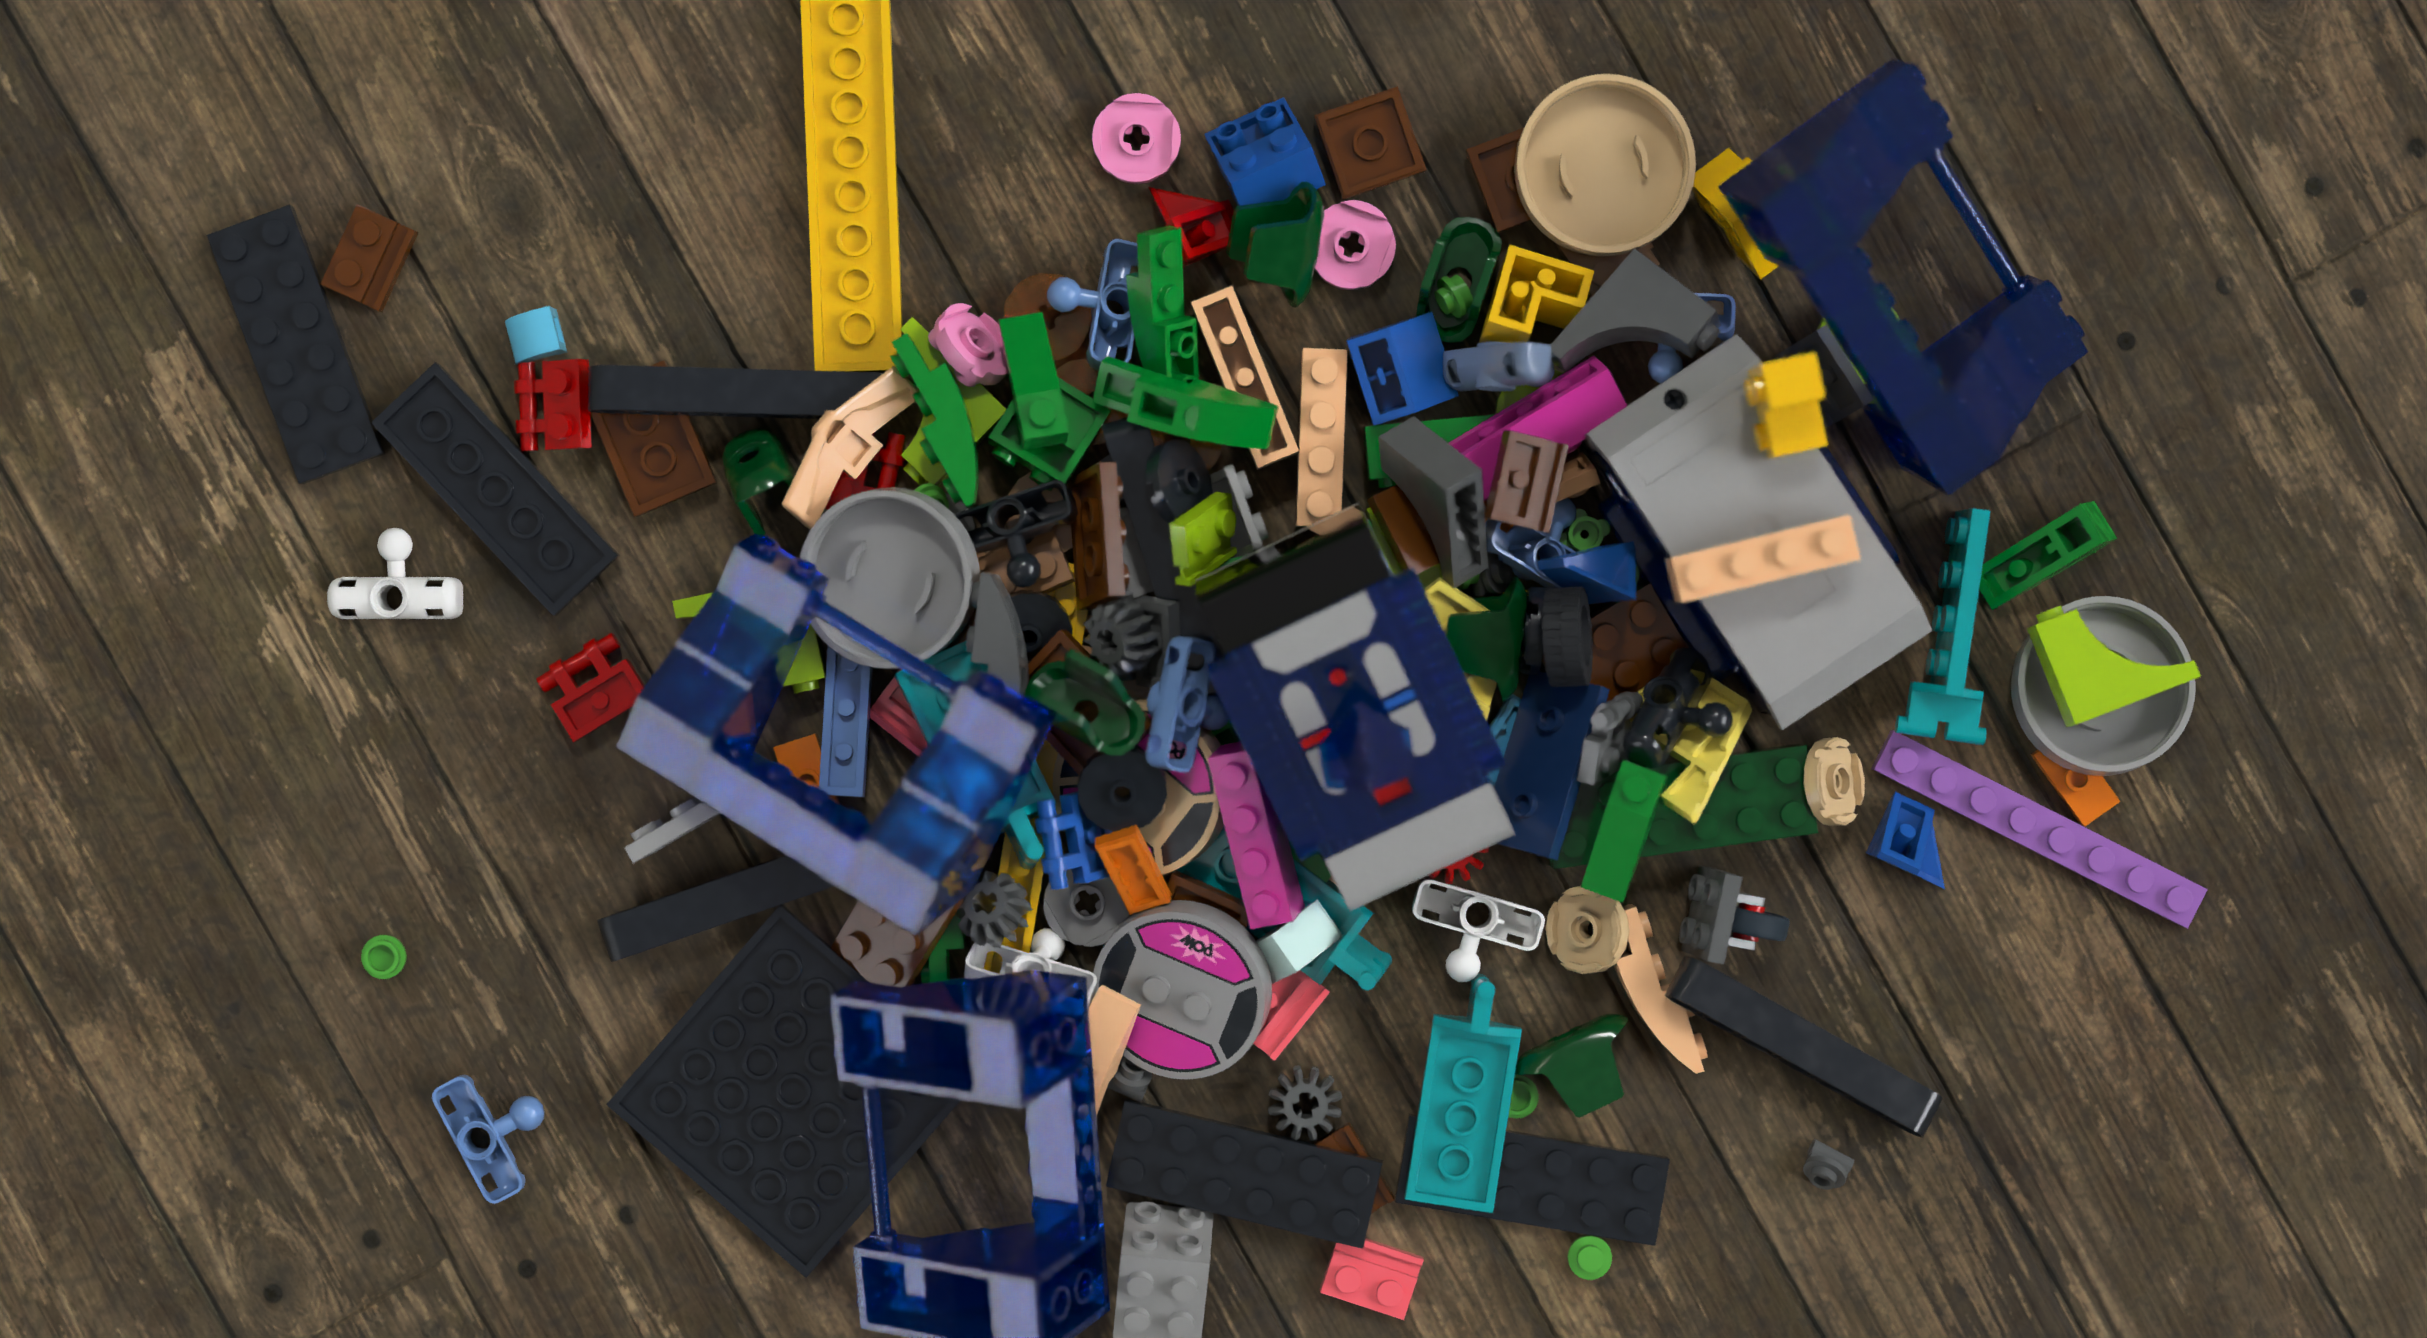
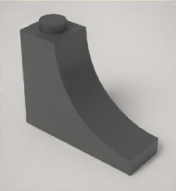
M1634 248L1551 344V359L1553 364L1567 372L1594 351L1627 341H1649L1664 344L1693 358L1700 349L1705 351L1714 343L1720 333L1719 327L1721 324L1716 309Z
M1414 416L1380 435L1381 470L1404 492L1425 524L1439 558L1442 579L1453 588H1456L1488 568L1482 469Z

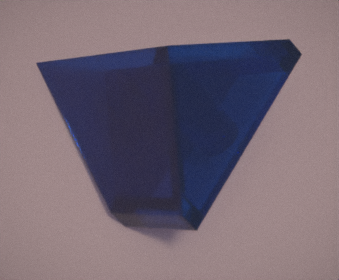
M1360 702L1353 707L1321 742H1318L1325 787L1329 789L1376 791L1416 774L1409 727L1402 726Z

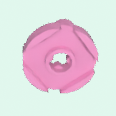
M1132 93L1120 96L1114 102L1107 105L1104 111L1102 110L1094 123L1092 142L1095 155L1107 173L1126 183L1141 184L1151 182L1168 172L1179 154L1181 134L1176 118L1161 101L1147 94ZM1133 127H1141L1142 134L1150 136L1149 143L1142 144L1139 151L1132 150L1131 144L1124 142V135L1132 134Z
M1358 200L1340 202L1324 210L1319 255L1314 269L1321 279L1340 289L1355 290L1369 287L1384 276L1394 259L1396 241L1392 227L1382 211L1369 203ZM1351 233L1359 235L1358 243L1364 246V250L1362 253L1354 252L1352 257H1347L1343 255L1344 248L1338 245L1340 238L1348 239Z
M956 303L949 306L937 318L934 328L929 332L928 338L931 345L942 353L947 362L955 369L957 379L965 386L974 387L977 383L983 385L999 383L1008 374L999 324L986 313L977 317L967 312L972 307L970 305Z

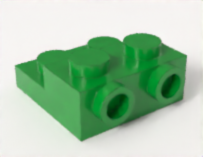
M1059 377L1058 381L1069 431L1067 443L1023 450L1013 400L988 439V444L994 447L991 453L992 456L1011 468H1014L1017 462L1032 471L1029 478L1037 485L1054 480L1062 481L1067 485L1102 428L1101 425L1106 422L1111 414L1109 408L1094 403L1093 398Z

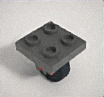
M1699 865L1697 874L1692 876L1689 883L1688 897L1692 900L1689 915L1683 919L1679 930V941L1683 943L1681 951L1709 962L1724 964L1728 946L1755 950L1756 942L1759 941V938L1785 941L1789 929V919L1782 915L1766 912V907H1764L1766 898L1740 892L1741 876L1717 868Z

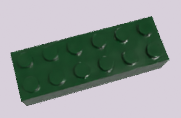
M1791 744L1732 752L1699 820L1695 824L1667 807L1661 798L1640 857L1818 833L1817 820L1807 802L1804 788V767L1808 755L1807 745ZM1679 760L1666 761L1659 768H1644L1668 776L1666 790L1688 766ZM1619 770L1594 786L1581 782L1558 860L1549 859V866L1553 869L1588 865Z

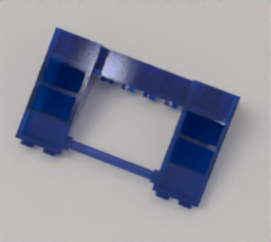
M1892 58L1724 181L1718 188L1764 259L1795 274L1869 388V392L1874 400L1862 407V409L1901 469L1950 496L2001 458L2019 423L2028 417L2045 384L2089 351L2081 340L2085 336L2083 329L2071 315L2066 316L2059 303L2063 299L2058 289L2049 280L2043 281L2030 275H2018L1942 154L1944 150L1943 144L1954 137L1946 125L1950 122V117L1944 107L1935 99L1931 101L1923 87L1927 85V81L1923 73L1914 63L1908 64L1907 62ZM1920 161L1921 163L1927 162L2005 286L2002 288V294L1923 352H1920L1915 344L1920 340L1917 332L1905 318L1901 320L1898 318L1892 308L1896 304L1894 296L1882 282H1875L1868 271L1873 267L1872 262L1862 248L1855 245L1861 241L1880 209L1891 200L1909 170Z
M755 533L734 545L716 590L681 634L676 646L638 694L616 747L912 934L917 935L974 889L1052 726L1055 716L1045 711L1043 706L1035 699L1021 696L1006 687L1004 681L993 674L978 671L965 681L962 679L958 681L953 680L826 602L827 597L823 593L830 578L817 571L816 566L810 561L796 558L781 549L778 542L774 539ZM816 617L947 697V703L951 704L940 729L906 774L900 787L873 824L867 822V819L861 813L846 809L830 799L829 795L821 788L810 786L792 775V772L786 766L771 762L755 752V748L811 620Z
M1027 970L973 979L958 978L904 987L855 981L830 995V1015L833 1019L835 1041L834 1058L837 1063L838 1080L857 1083V1086L862 1087L874 1231L870 1233V1236L853 1246V1266L856 1272L857 1283L856 1303L859 1309L861 1329L907 1338H1074L1110 1311L1086 977ZM879 1087L1019 1109L1026 1106L1025 1132L1028 1136L1030 1155L1028 1172L1032 1181L1033 1194L1031 1212L1035 1222L994 1229L979 1228L924 1238L898 1234L896 1230L892 1229Z

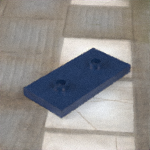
M1539 671L1538 675L1528 676L1495 783L1496 791L1507 812L1515 835L1496 844L1558 860L1581 782L1577 781L1583 740L1591 735V717L1595 713L1596 708L1607 701L1609 689L1591 683L1587 686L1551 687L1545 672Z

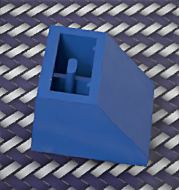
M1284 97L1272 103L1264 104L1257 110L1233 121L1225 122L1218 128L1204 134L1237 206L1284 200L1289 197L1294 188L1301 182H1309L1316 189L1326 185L1313 148Z
M1432 311L1347 339L1373 426L1416 413L1459 396L1457 390L1452 389L1446 383L1443 376L1444 347Z

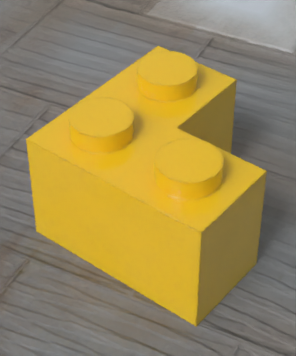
M1727 148L1695 172L1692 192L1700 207L1724 230L1737 257L1761 280L1803 249L1795 232L1800 226L1792 213L1782 206L1781 203L1786 200V197L1776 182L1771 178L1764 181L1760 170L1749 157H1745L1742 160L1730 148Z
M1509 245L1498 273L1479 343L1528 342L1535 320L1565 329L1585 306L1595 270Z
M1816 352L1761 364L1748 370L1750 379L1744 380L1745 395L1750 407L1756 405L1759 423L1753 425L1755 441L1759 451H1766L1767 459L1828 445L1818 400L1825 398Z

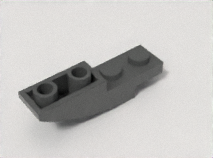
M981 572L980 582L976 581L974 583L971 595L972 608H977L975 626L969 627L966 639L967 652L972 653L971 662L988 664V673H982L979 683V697L985 700L983 717H978L975 723L974 741L976 744H980L979 754L1000 756L1006 755L1010 712L1028 713V709L1023 702L1025 689L1029 683L1028 659L1019 617L1009 592L999 575Z

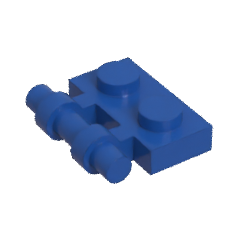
M1078 791L1060 796L1062 814L1058 815L1056 814L1054 798L1036 801L1039 818L1035 819L1037 833H1042L1046 857L1041 859L1043 873H1048L1051 890L1068 887L1066 870L1072 869L1074 883H1089L1110 877L1094 846L1096 837L1112 833V831L1100 828L1087 818L1079 804ZM1063 829L1066 832L1069 851L1066 854H1063L1059 830Z

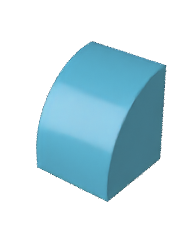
M546 306L515 315L505 320L516 365L520 362H530L567 352L557 309Z

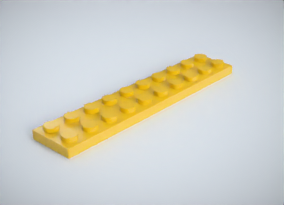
M800 0L815 371H887L895 366L890 355L897 352L892 341L903 336V332L900 330L903 327L891 4L890 0Z

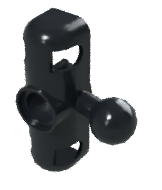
M1054 480L955 513L954 515L958 520L967 516H974L979 521L980 528L968 531L976 552L988 553L1008 546L1011 559L1007 564V576L1015 586L1024 588L1035 584L1041 575V564L1033 554L1028 553L1026 545L1031 543L1036 536L1053 531V526L1062 523L1070 525L1074 523L1078 516V509L1071 490L1062 481ZM1050 488H1057L1063 500L1047 504L1042 492ZM1020 514L1019 521L1015 527L1005 530L1007 521L1012 516Z
M1687 647L1676 649L1670 655L1669 665L1662 669L1658 677L1650 680L1645 685L1643 690L1644 702L1632 721L1631 732H1627L1623 738V748L1626 759L1629 762L1648 768H1659L1666 762L1686 725L1699 726L1701 731L1710 737L1723 736L1731 729L1733 723L1732 713L1726 705L1713 702L1706 704L1702 709L1696 708L1712 679L1709 663L1699 651ZM1691 669L1705 673L1701 684L1698 678L1690 672ZM1654 734L1667 735V744L1664 750L1652 738Z

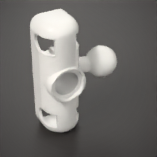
M390 528L381 533L377 544L379 554L387 560L388 577L337 578L328 587L327 604L331 614L340 619H454L463 612V585L460 580L453 577H406L405 559L410 555L413 543L410 535L404 530ZM429 580H444L442 587H426ZM344 581H356L355 587H339V585ZM393 586L400 589L403 597L401 605L396 610L390 608L386 599L388 591ZM339 609H355L357 616L343 615ZM426 609H442L444 616H429Z
M1425 879L1419 883L1412 904L1413 914L1419 920L1464 933L1460 947L1451 952L1446 960L1447 973L1458 982H1468L1478 975L1481 963L1476 952L1481 938L1530 951L1538 946L1545 924L1543 914L1536 909L1433 879ZM1430 884L1446 887L1447 890L1442 892L1429 888ZM1476 902L1486 904L1490 911L1487 921L1479 926L1469 924L1466 919L1468 907ZM1515 908H1519L1526 911H1530L1532 913L1529 917L1526 915L1515 913L1514 910ZM1423 909L1439 913L1438 921L1422 917ZM1507 933L1524 938L1523 946L1508 942Z
M1043 928L1033 935L1030 953L1004 945L998 948L991 946L989 943L985 946H979L974 943L965 961L964 977L970 986L1007 997L1015 1008L1032 1010V1012L1043 1008L1056 1013H1064L1074 1018H1083L1095 997L1097 977L1092 972L1055 961L1062 956L1065 949V941L1051 928ZM990 951L997 952L1002 957L1000 974L984 969L987 953ZM1071 977H1080L1085 981L1086 989L1083 998L1067 995Z

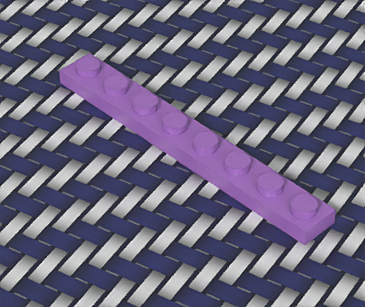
M1894 730L1890 731L1871 768L1891 780L2188 929L2208 890L1900 733H1895Z

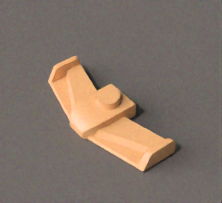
M893 366L836 410H826L812 428V442L782 502L783 507L811 530L821 517L842 471L853 479L860 475L883 446L871 434L915 402L912 394L919 391L918 387L907 377L903 379L897 368Z

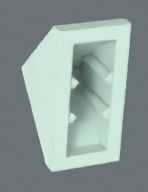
M1317 899L1306 906L1293 922L1278 925L1257 939L1256 942L1266 958L1273 984L1298 972L1343 935Z

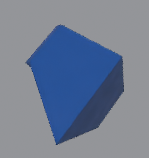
M1634 541L1606 544L1537 561L1539 570L1561 588H1585L1589 604L1636 599V551Z
M1895 792L1889 801L1866 854L1945 889L1933 827L1935 810Z

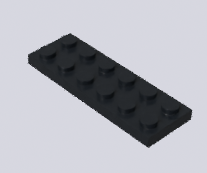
M287 205L208 234L207 238L298 483L306 484L384 455L383 446L376 427L371 423L373 419L324 287L320 284L321 279L294 206Z
M435 362L371 422L553 616H557L620 556L439 363Z
M1126 1099L1106 1187L1363 1249L1383 1160Z
M1408 1115L1395 1192V1203L1656 1245L1670 1162L1668 1157L1506 1130L1493 1213L1405 1200L1404 1197L1417 1115Z

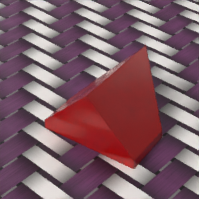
M1149 187L1165 226L1170 225L1182 228L1183 267L1227 249L1233 217V208L1229 199L1218 202Z

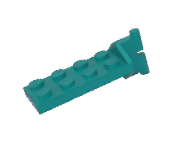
M1975 508L1955 511V518H1949L1947 521L1945 544H1950L1948 562L1943 561L1941 564L1938 578L1939 588H1944L1942 606L1936 605L1932 618V631L1938 632L1936 647L1929 650L1925 668L1926 675H1931L1930 684L1910 681L1905 716H1897L1895 733L1935 738L1938 721L1946 722L1944 740L1976 745L1985 744L1987 730L1986 728L1979 727L1984 692L1965 689V681L1990 518L1989 510Z
M966 641L895 673V678L974 843L1006 832L1021 867L1027 870L1034 868L1043 855L1044 850L1029 820L1038 815L1036 801L1054 797L1013 712H1010L1006 755L979 754L980 744H976L974 741V729L977 718L983 717L985 699H980L979 683L982 673H988V664L971 662L972 653L967 652Z
M1223 826L1214 843L1203 854L1176 870L1243 900L1225 826ZM1293 859L1305 907L1318 899L1343 935L1300 970L1321 985L1336 965L1355 979L1362 989H1373L1392 963V957L1389 953L1380 951L1359 935L1374 913L1364 905L1350 911L1336 884L1330 880L1327 882L1323 881ZM1248 924L1247 930L1259 939L1280 924L1250 929Z
M1478 974L1471 980L1466 1017L1433 1014L1404 1197L1405 1200L1493 1213L1522 1029L1521 1027L1490 1021L1495 987L1483 974Z

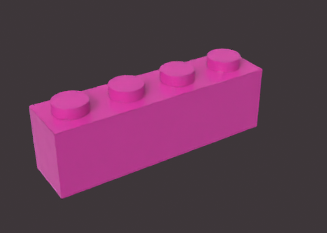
M1593 355L1448 444L1482 469L1484 500H1488L1503 430H1511L1569 445L1568 454L1582 444V441L1586 439L1584 434L1627 407V404L1609 369Z
M1263 737L1220 745L1207 759L1250 929L1293 922L1305 905Z

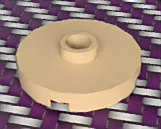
M1838 737L1823 738L1815 742L1808 752L1804 767V788L1807 802L1813 815L1822 824L1828 826H1844L1854 821L1858 815L1853 813L1855 806L1862 805V800L1864 799L1865 778L1862 763L1857 753H1850L1847 748L1851 744L1846 739Z
M1581 886L1569 888L1562 893L1564 895L1560 897L1558 902H1554L1548 911L1545 926L1547 944L1552 954L1557 955L1558 959L1563 962L1560 964L1567 970L1580 974L1606 971L1618 962L1626 949L1629 936L1627 914L1619 901L1581 888ZM1590 923H1592L1593 925L1592 936H1590L1588 932V926Z

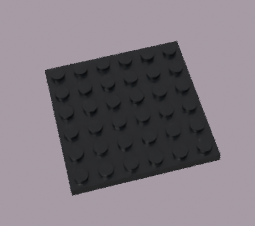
M781 904L606 1105L807 1278L981 1076L973 1069L965 1067L961 1059L956 1058L935 1036L897 1003L892 1002L862 977L829 944Z

